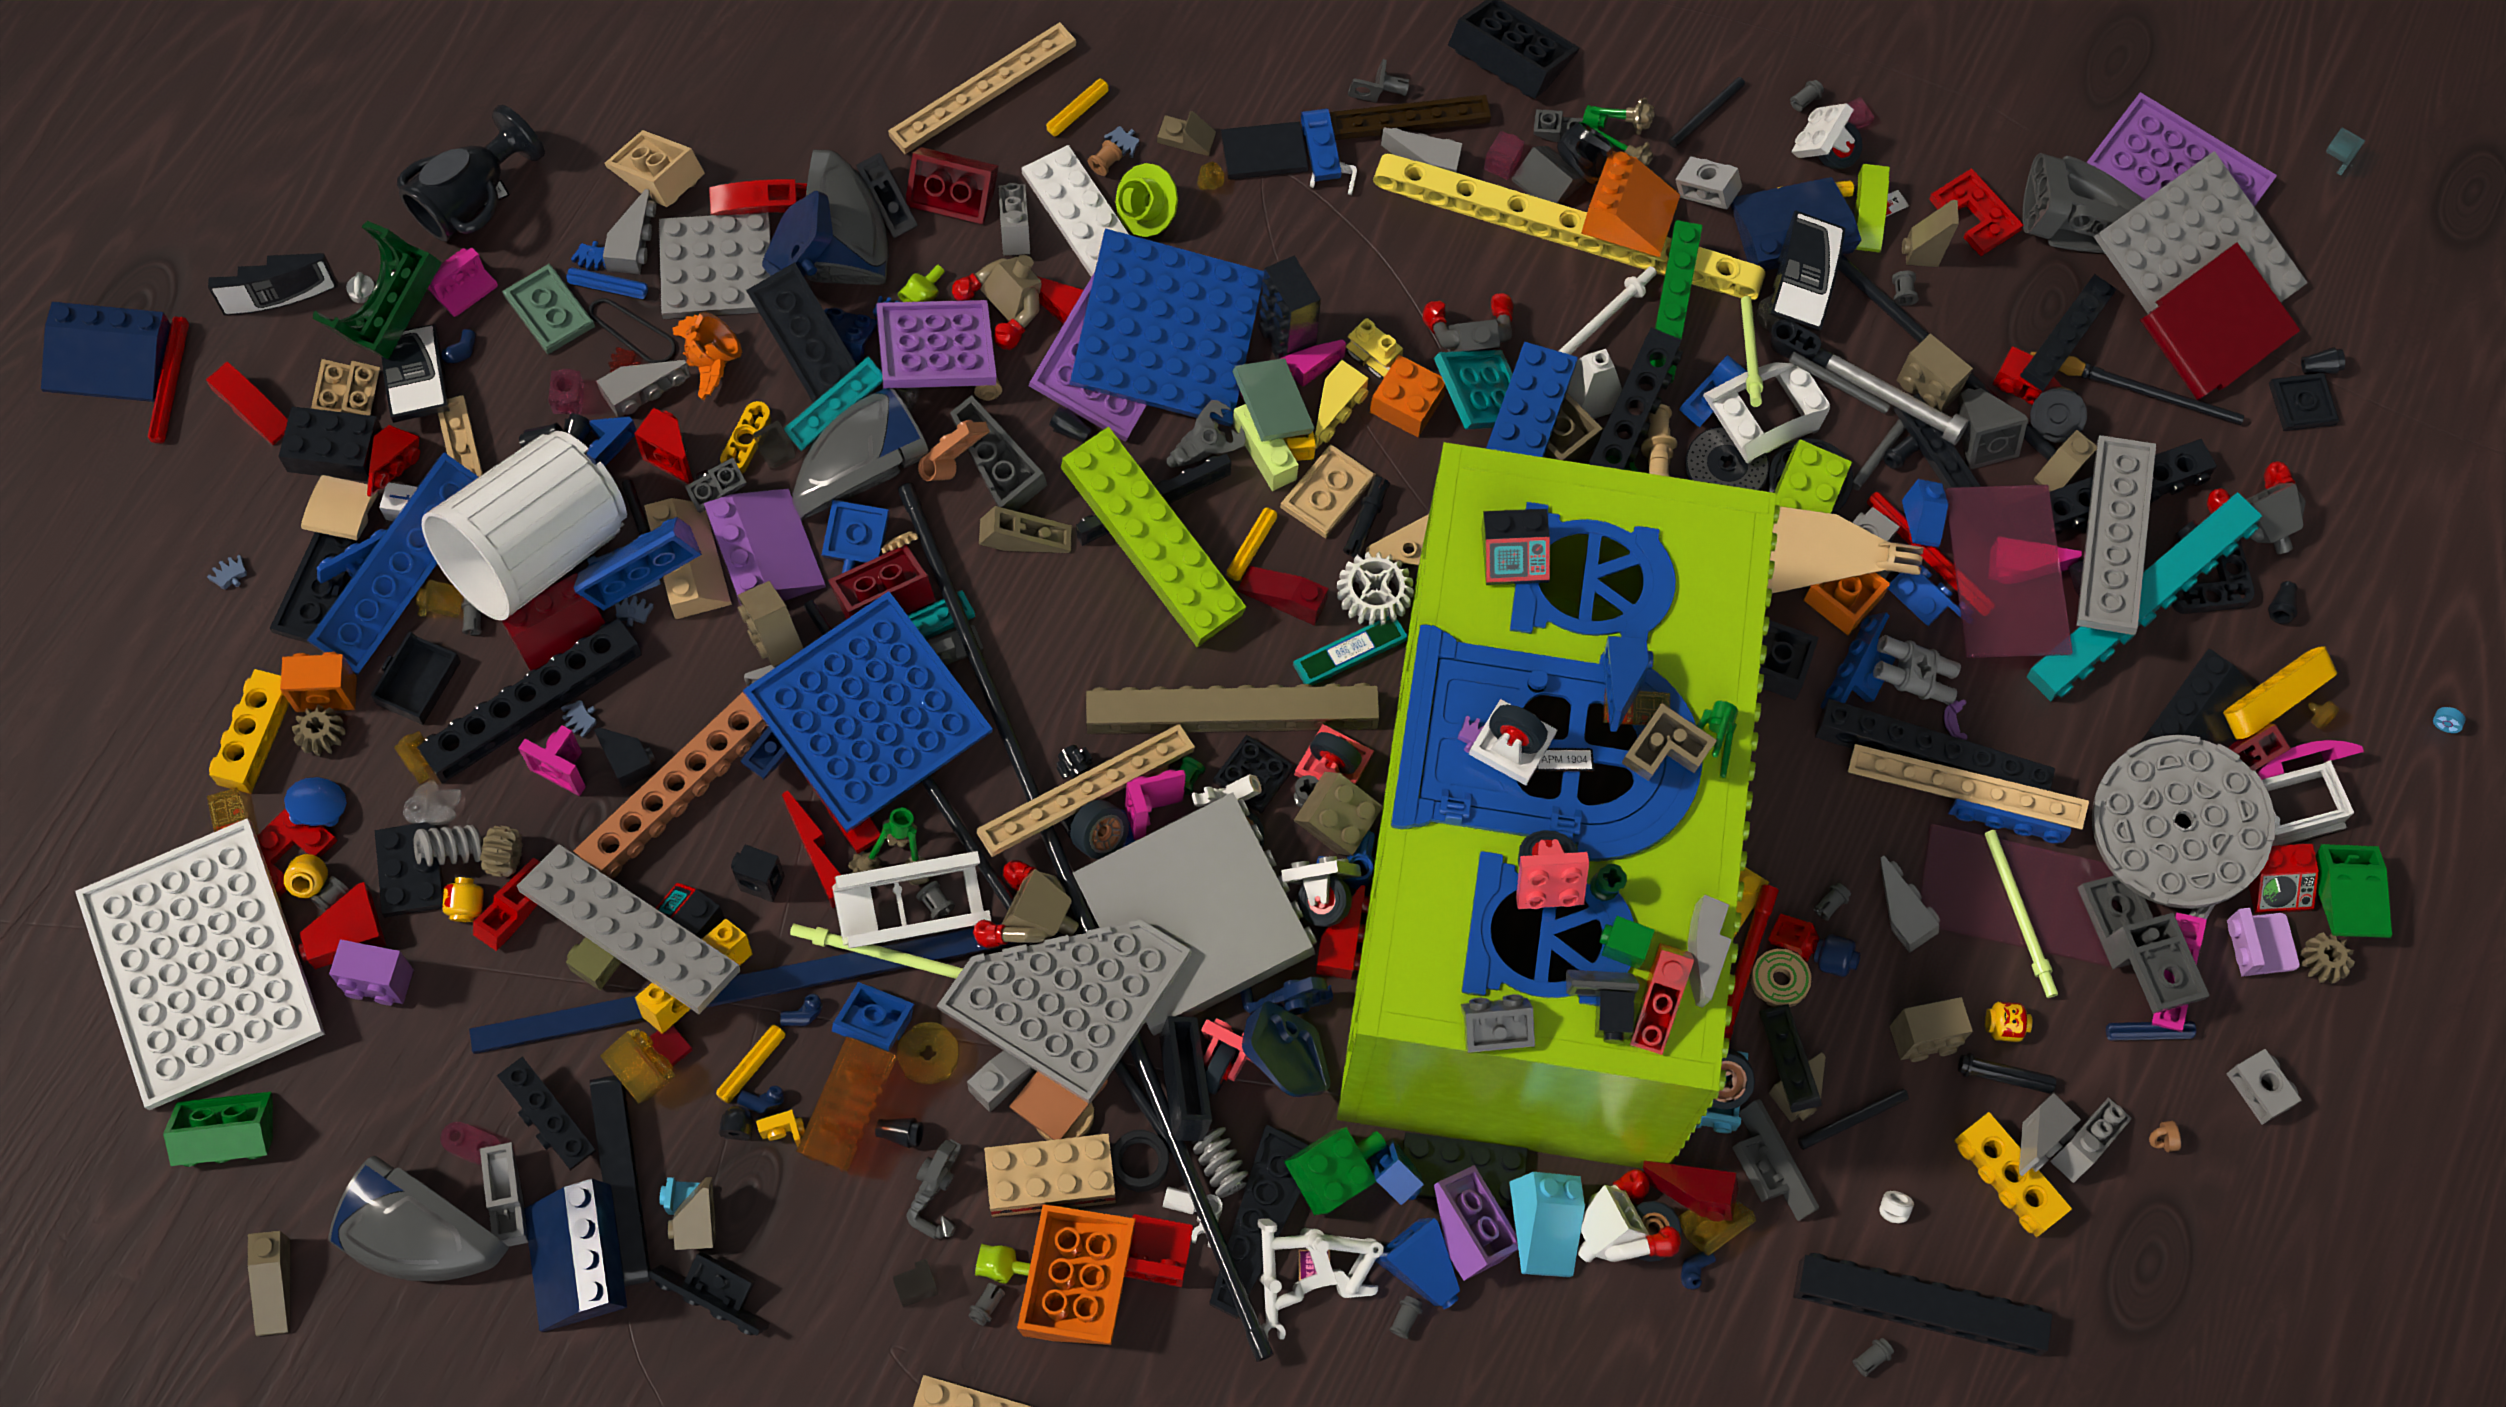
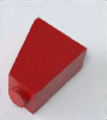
M364 882L357 884L301 931L302 944L298 945L302 960L304 962L308 961L314 969H318L333 963L340 939L377 947L386 946L372 893Z

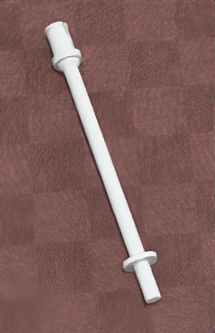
M1648 267L1637 278L1634 276L1627 277L1624 282L1626 289L1566 343L1559 352L1571 355L1633 296L1636 298L1643 297L1646 293L1644 286L1657 274L1655 268Z

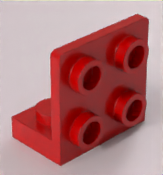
M1134 1214L1132 1218H1135L1136 1221L1125 1277L1182 1287L1193 1225Z

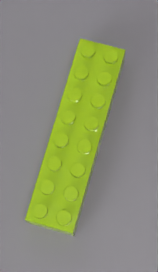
M1109 426L1062 458V471L1196 647L1202 645L1243 615L1246 608L1245 604Z

